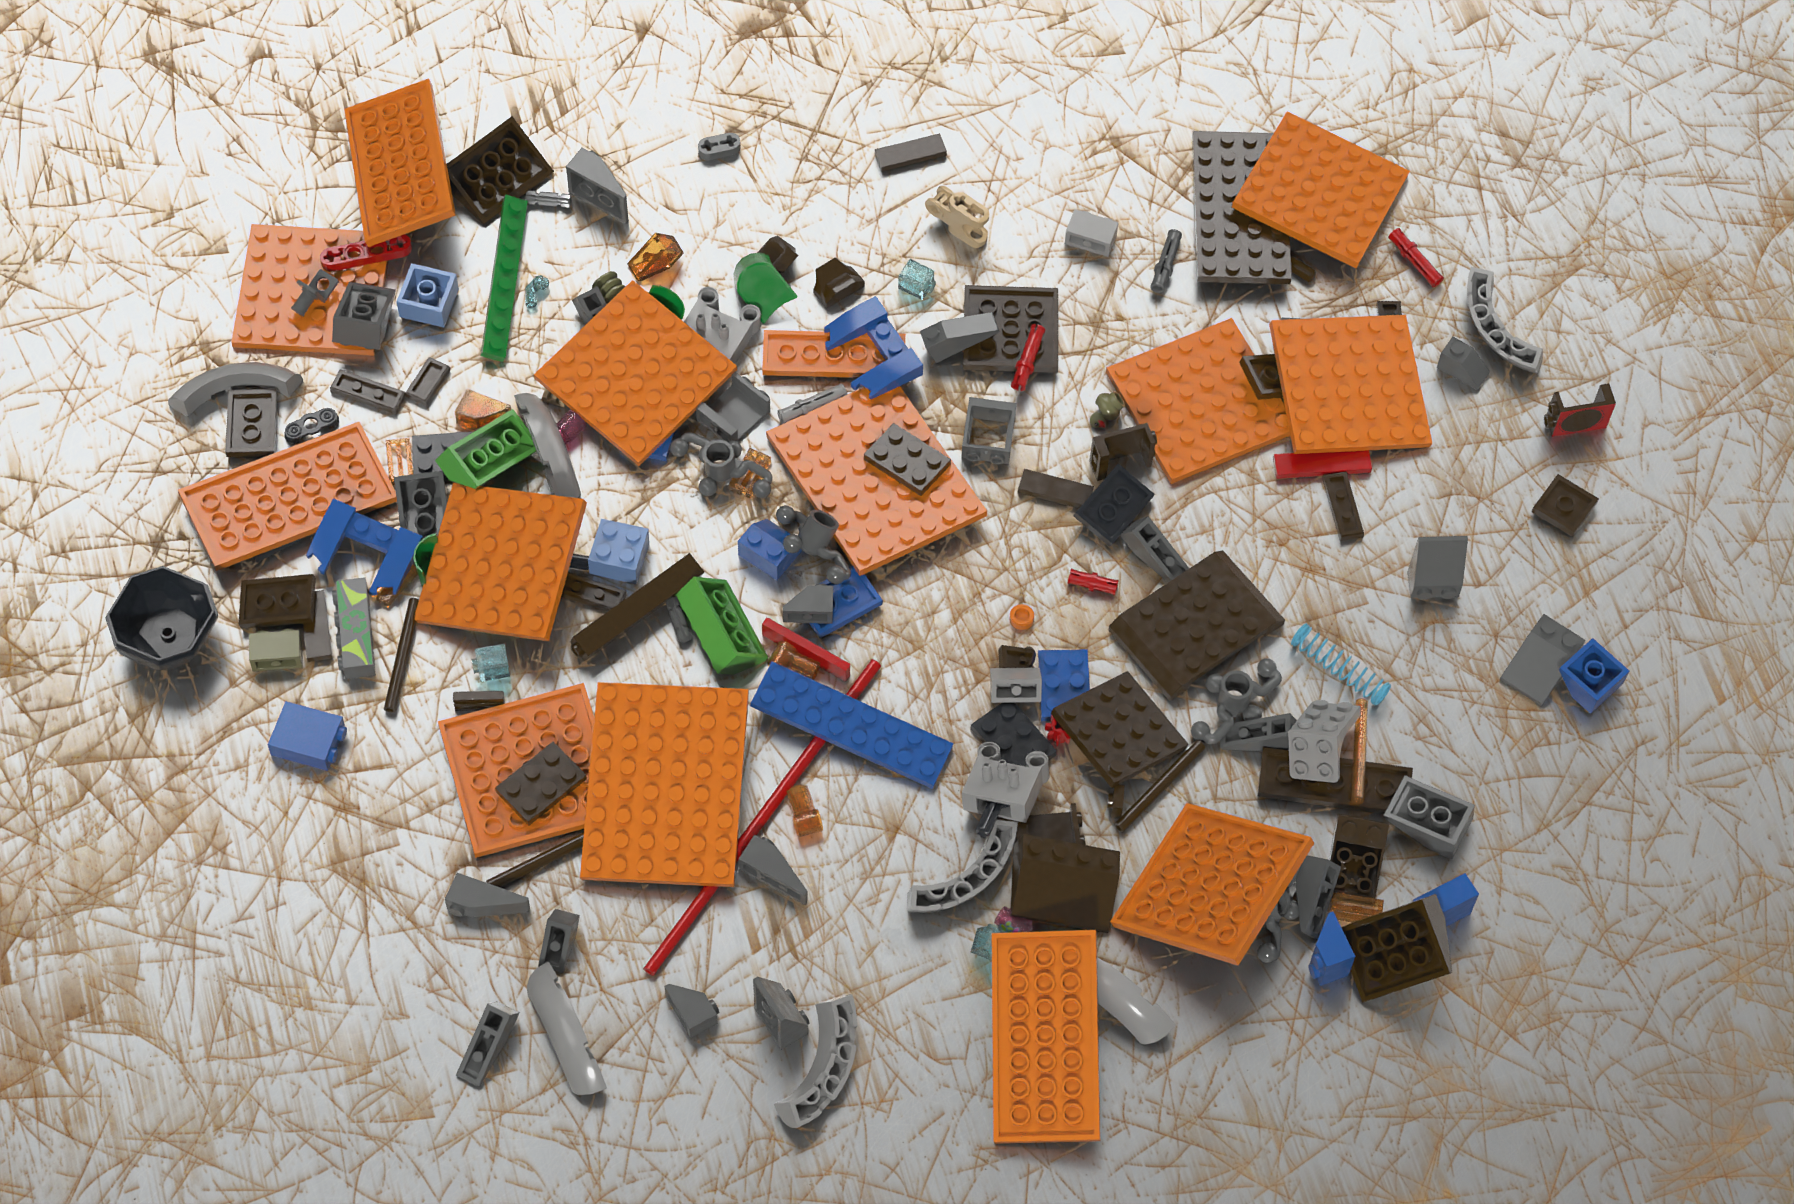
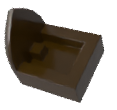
M1001 645L998 649L999 668H1031L1035 662L1036 652L1030 646L1022 648Z

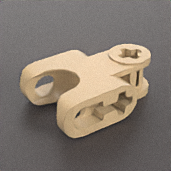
M939 186L936 190L937 195L925 201V207L928 212L948 224L949 232L969 246L980 248L985 245L988 239V231L984 225L989 220V210L965 193H954L946 186ZM975 214H981L983 217L976 218ZM971 231L980 235L981 238H972L970 235Z

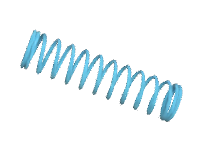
M1307 623L1303 624L1291 640L1293 647L1300 643L1299 651L1302 652L1308 649L1307 657H1312L1316 654L1315 662L1320 663L1324 660L1323 668L1331 667L1332 675L1340 671L1339 680H1344L1348 677L1347 686L1355 684V692L1364 689V698L1372 694L1371 703L1375 706L1385 698L1391 688L1389 682H1386L1376 693L1384 679H1381L1377 686L1365 696L1366 689L1376 673H1373L1370 679L1357 690L1358 683L1368 667H1365L1360 676L1349 684L1351 675L1360 664V661L1355 664L1345 677L1341 678V674L1347 663L1351 660L1352 655L1333 673L1334 666L1344 650H1341L1336 659L1325 667L1326 660L1336 647V644L1330 648L1322 659L1317 661L1318 655L1327 643L1328 638L1323 641L1317 651L1309 655L1313 643L1320 636V632L1316 634L1307 647L1301 649L1304 639L1312 630L1310 625Z

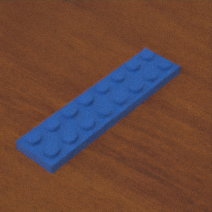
M771 662L750 704L752 708L933 789L954 744L774 662Z

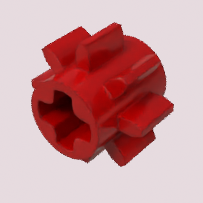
M1051 715V723L1045 724V731H1048L1047 740L1052 739L1056 742V746L1064 742L1069 744V735Z

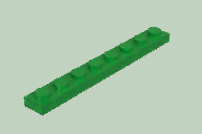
M505 195L502 202L480 354L481 357L503 362L506 358L528 203L527 200Z

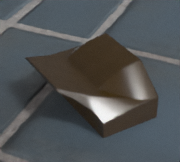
M779 236L771 237L757 252L769 255L772 265L779 273H784L799 256L796 253V248Z
M833 258L815 269L816 283L813 293L826 309L865 286L863 278L851 266L845 265L837 258Z

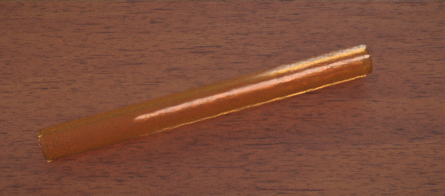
M1360 698L1355 703V706H1360L1361 715L1354 726L1351 801L1354 804H1362L1364 802L1368 701Z

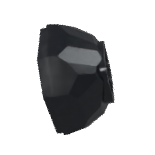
M160 566L130 576L105 619L114 647L121 655L155 670L177 668L194 659L213 629L219 615L208 584L165 566ZM168 632L172 633L170 636H164Z

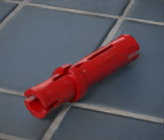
M1396 228L1390 233L1388 238L1398 247L1402 257H1406L1430 283L1432 288L1438 286L1444 280V277L1417 249V244L1414 241L1411 242L1400 228Z
M1036 324L1030 327L1021 358L1015 365L1016 372L1011 382V387L1014 390L1018 391L1021 386L1020 391H1024L1029 376L1034 371L1033 364L1045 333V328L1041 325L1037 326V330H1035Z

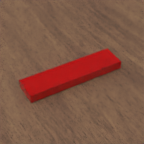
M1369 450L1304 454L1283 453L1274 454L1273 456L1276 479L1314 477L1340 472L1359 474L1371 473L1372 471Z
M766 617L762 623V635L844 682L850 677V663Z

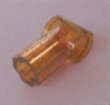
M780 641L767 661L768 666H770L771 662H774L812 680L816 678L820 668L819 662L798 653L793 645L784 641Z
M802 784L793 786L787 791V797L793 812L792 817L797 836L802 837L823 831L821 816L818 809L814 807L808 786Z

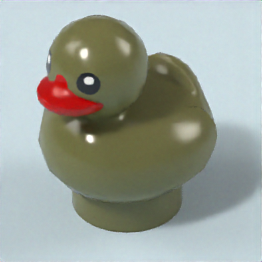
M1116 391L1110 394L1101 393L1098 395L1095 404L1098 405L1101 412H1095L1090 416L1091 426L1094 428H1105L1106 420L1113 421L1119 417L1120 410L1125 407V403Z

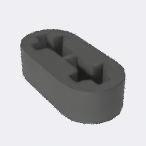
M735 133L705 137L698 143V155L706 161L734 156L741 149L740 138Z

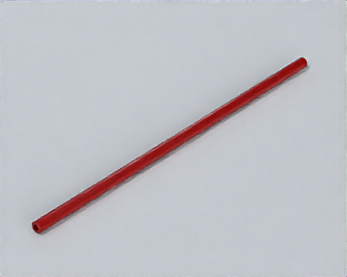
M871 659L845 695L857 700L881 668L880 663ZM814 736L740 836L737 844L736 863L753 836L758 835L826 742L825 740ZM704 886L644 966L643 969L651 976L655 975L719 886Z

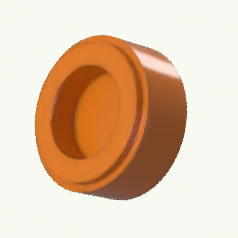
M1024 604L1014 606L1010 611L1009 617L1011 625L1018 630L1030 628L1034 622V611L1032 608Z

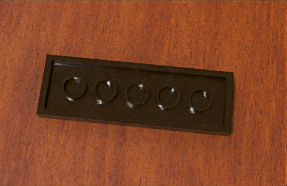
M1263 747L1257 796L1385 814L1404 776L1412 778L1413 768L1340 758V778L1335 783L1294 779L1290 776L1289 751Z

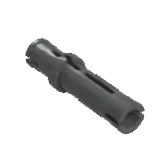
M1176 229L1168 231L1159 263L1154 268L1155 275L1150 288L1156 293H1163L1165 291L1168 277L1173 272L1172 264L1182 239V233Z

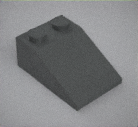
M581 147L566 165L568 192L627 224L629 221L627 194L602 158L594 151H588Z
M349 282L333 317L332 342L346 346H360L366 349H380L396 289Z
M437 471L394 477L400 527L423 536V539L435 533L438 536L449 498L444 472Z
M1468 536L1418 537L1407 571L1410 598L1426 600L1431 597H1442L1444 599L1459 597L1463 586Z
M1543 614L1509 663L1500 680L1542 706L1563 678L1559 668L1584 646L1586 640Z
M1404 776L1383 818L1429 850L1453 859L1473 820L1475 805L1413 778Z
M758 976L754 978V1009L779 1048L782 1050L808 1035L809 1019L803 1010L798 1011L796 1008V1000L789 989L785 991L781 983Z

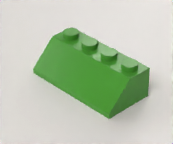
M514 409L448 447L435 462L450 481L476 489L535 453L536 449L528 428Z
M693 577L676 594L682 610L686 613L691 622L692 629L696 632L701 641L702 648L708 654L712 667L718 674L735 675L769 659L727 580Z

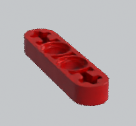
M403 234L370 247L367 246L365 241L330 247L321 252V265L326 271L334 272L408 256L412 250L411 240L407 235ZM402 243L403 247L399 248L398 244ZM374 247H382L384 249L379 254L371 252ZM353 251L361 253L360 256L355 259L348 257V255ZM333 257L334 261L329 262L328 258Z

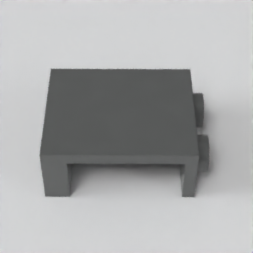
M734 372L732 374V385L710 406L702 402L696 407V419L721 440L727 442L731 440L739 441L770 412V397L765 391L754 387L747 377L740 376Z

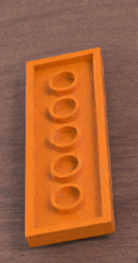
M764 330L762 375L858 378L886 360L867 333L827 351L825 349V342L830 341V332ZM898 333L904 343H906V334Z

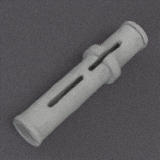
M840 383L807 399H798L795 401V404L777 410L778 418L784 424L847 395V391L844 385Z

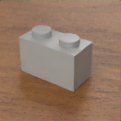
M1074 209L1066 229L1064 244L1109 257L1117 236L1119 222L1113 221L1110 218L1093 215L1087 211Z
M990 668L991 703L1041 702L1042 678L1040 668Z

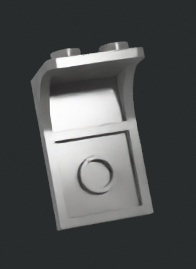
M1316 700L1307 707L1288 731L1289 770L1292 778L1333 783L1339 780L1340 752L1343 739L1360 717V706H1354L1349 702L1333 704L1325 700Z

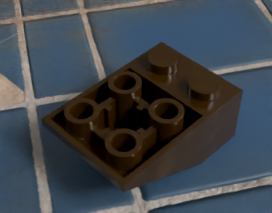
M1337 813L1329 857L1330 861L1341 867L1334 892L1375 900L1388 835V823Z

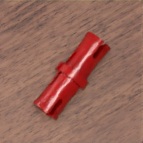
M1071 568L1067 584L1089 588L1088 591L1091 592L1097 590L1115 595L1119 580L1098 576L1096 572L1090 574Z

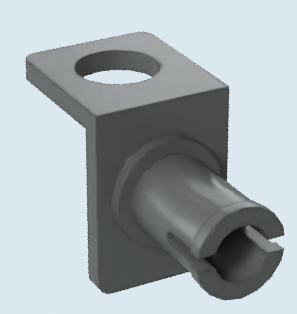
M322 269L317 272L309 285L298 280L296 283L302 287L301 290L303 292L291 309L304 317L314 300L326 302L339 281ZM326 278L329 280V287L321 291L317 288V283L320 279Z

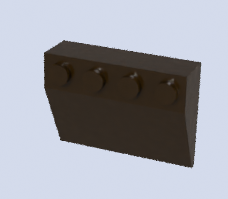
M513 116L447 163L452 195L483 225L501 212L505 195L520 198L554 172Z
M1023 834L1013 845L1010 916L1108 933L1120 876V851Z
M1436 894L1341 927L1355 955L1350 971L1362 1003L1452 973L1446 921Z

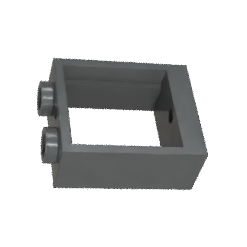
M969 397L961 458L968 459L969 461H987L997 465L1009 464L1017 403ZM973 418L1007 422L1005 448L969 444Z

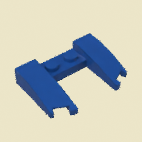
M876 296L848 310L824 327V333L830 332V341L825 342V349L827 351L867 333L886 360L851 382V388L855 391L860 386L871 391L869 399L878 397L923 375V363L912 347L908 349L888 320V313Z
M333 499L316 531L306 556L309 559L314 555L321 563L318 571L325 575L345 536L386 553L369 590V594L377 595V588L393 587V595H396L414 562V550L423 539V536L402 527L397 530L357 513L355 507Z

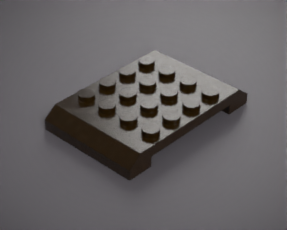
M1221 550L1213 552L1121 613L1109 625L1108 631L1166 698L1171 701L1188 690L1192 682L1262 635L1266 637L1284 625L1285 619L1230 557Z

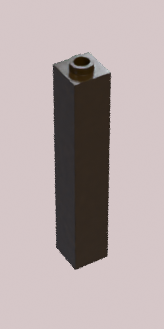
M690 553L574 635L570 641L572 644L570 646L571 650L578 658L582 657L584 661H587L666 604L667 600L675 597L693 577H702L704 570Z

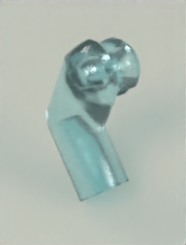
M538 275L525 288V305L527 307L534 308L537 306V292L539 289L546 290L548 288V278Z

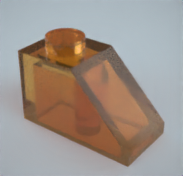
M655 232L627 265L637 281H643L670 269L684 252L673 235Z
M467 389L454 411L456 424L466 430L472 429L476 431L510 411L511 405Z

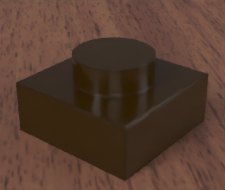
M1117 785L1114 787L1113 793H1108L1107 808L1112 809L1111 818L1119 819L1122 816L1125 785Z

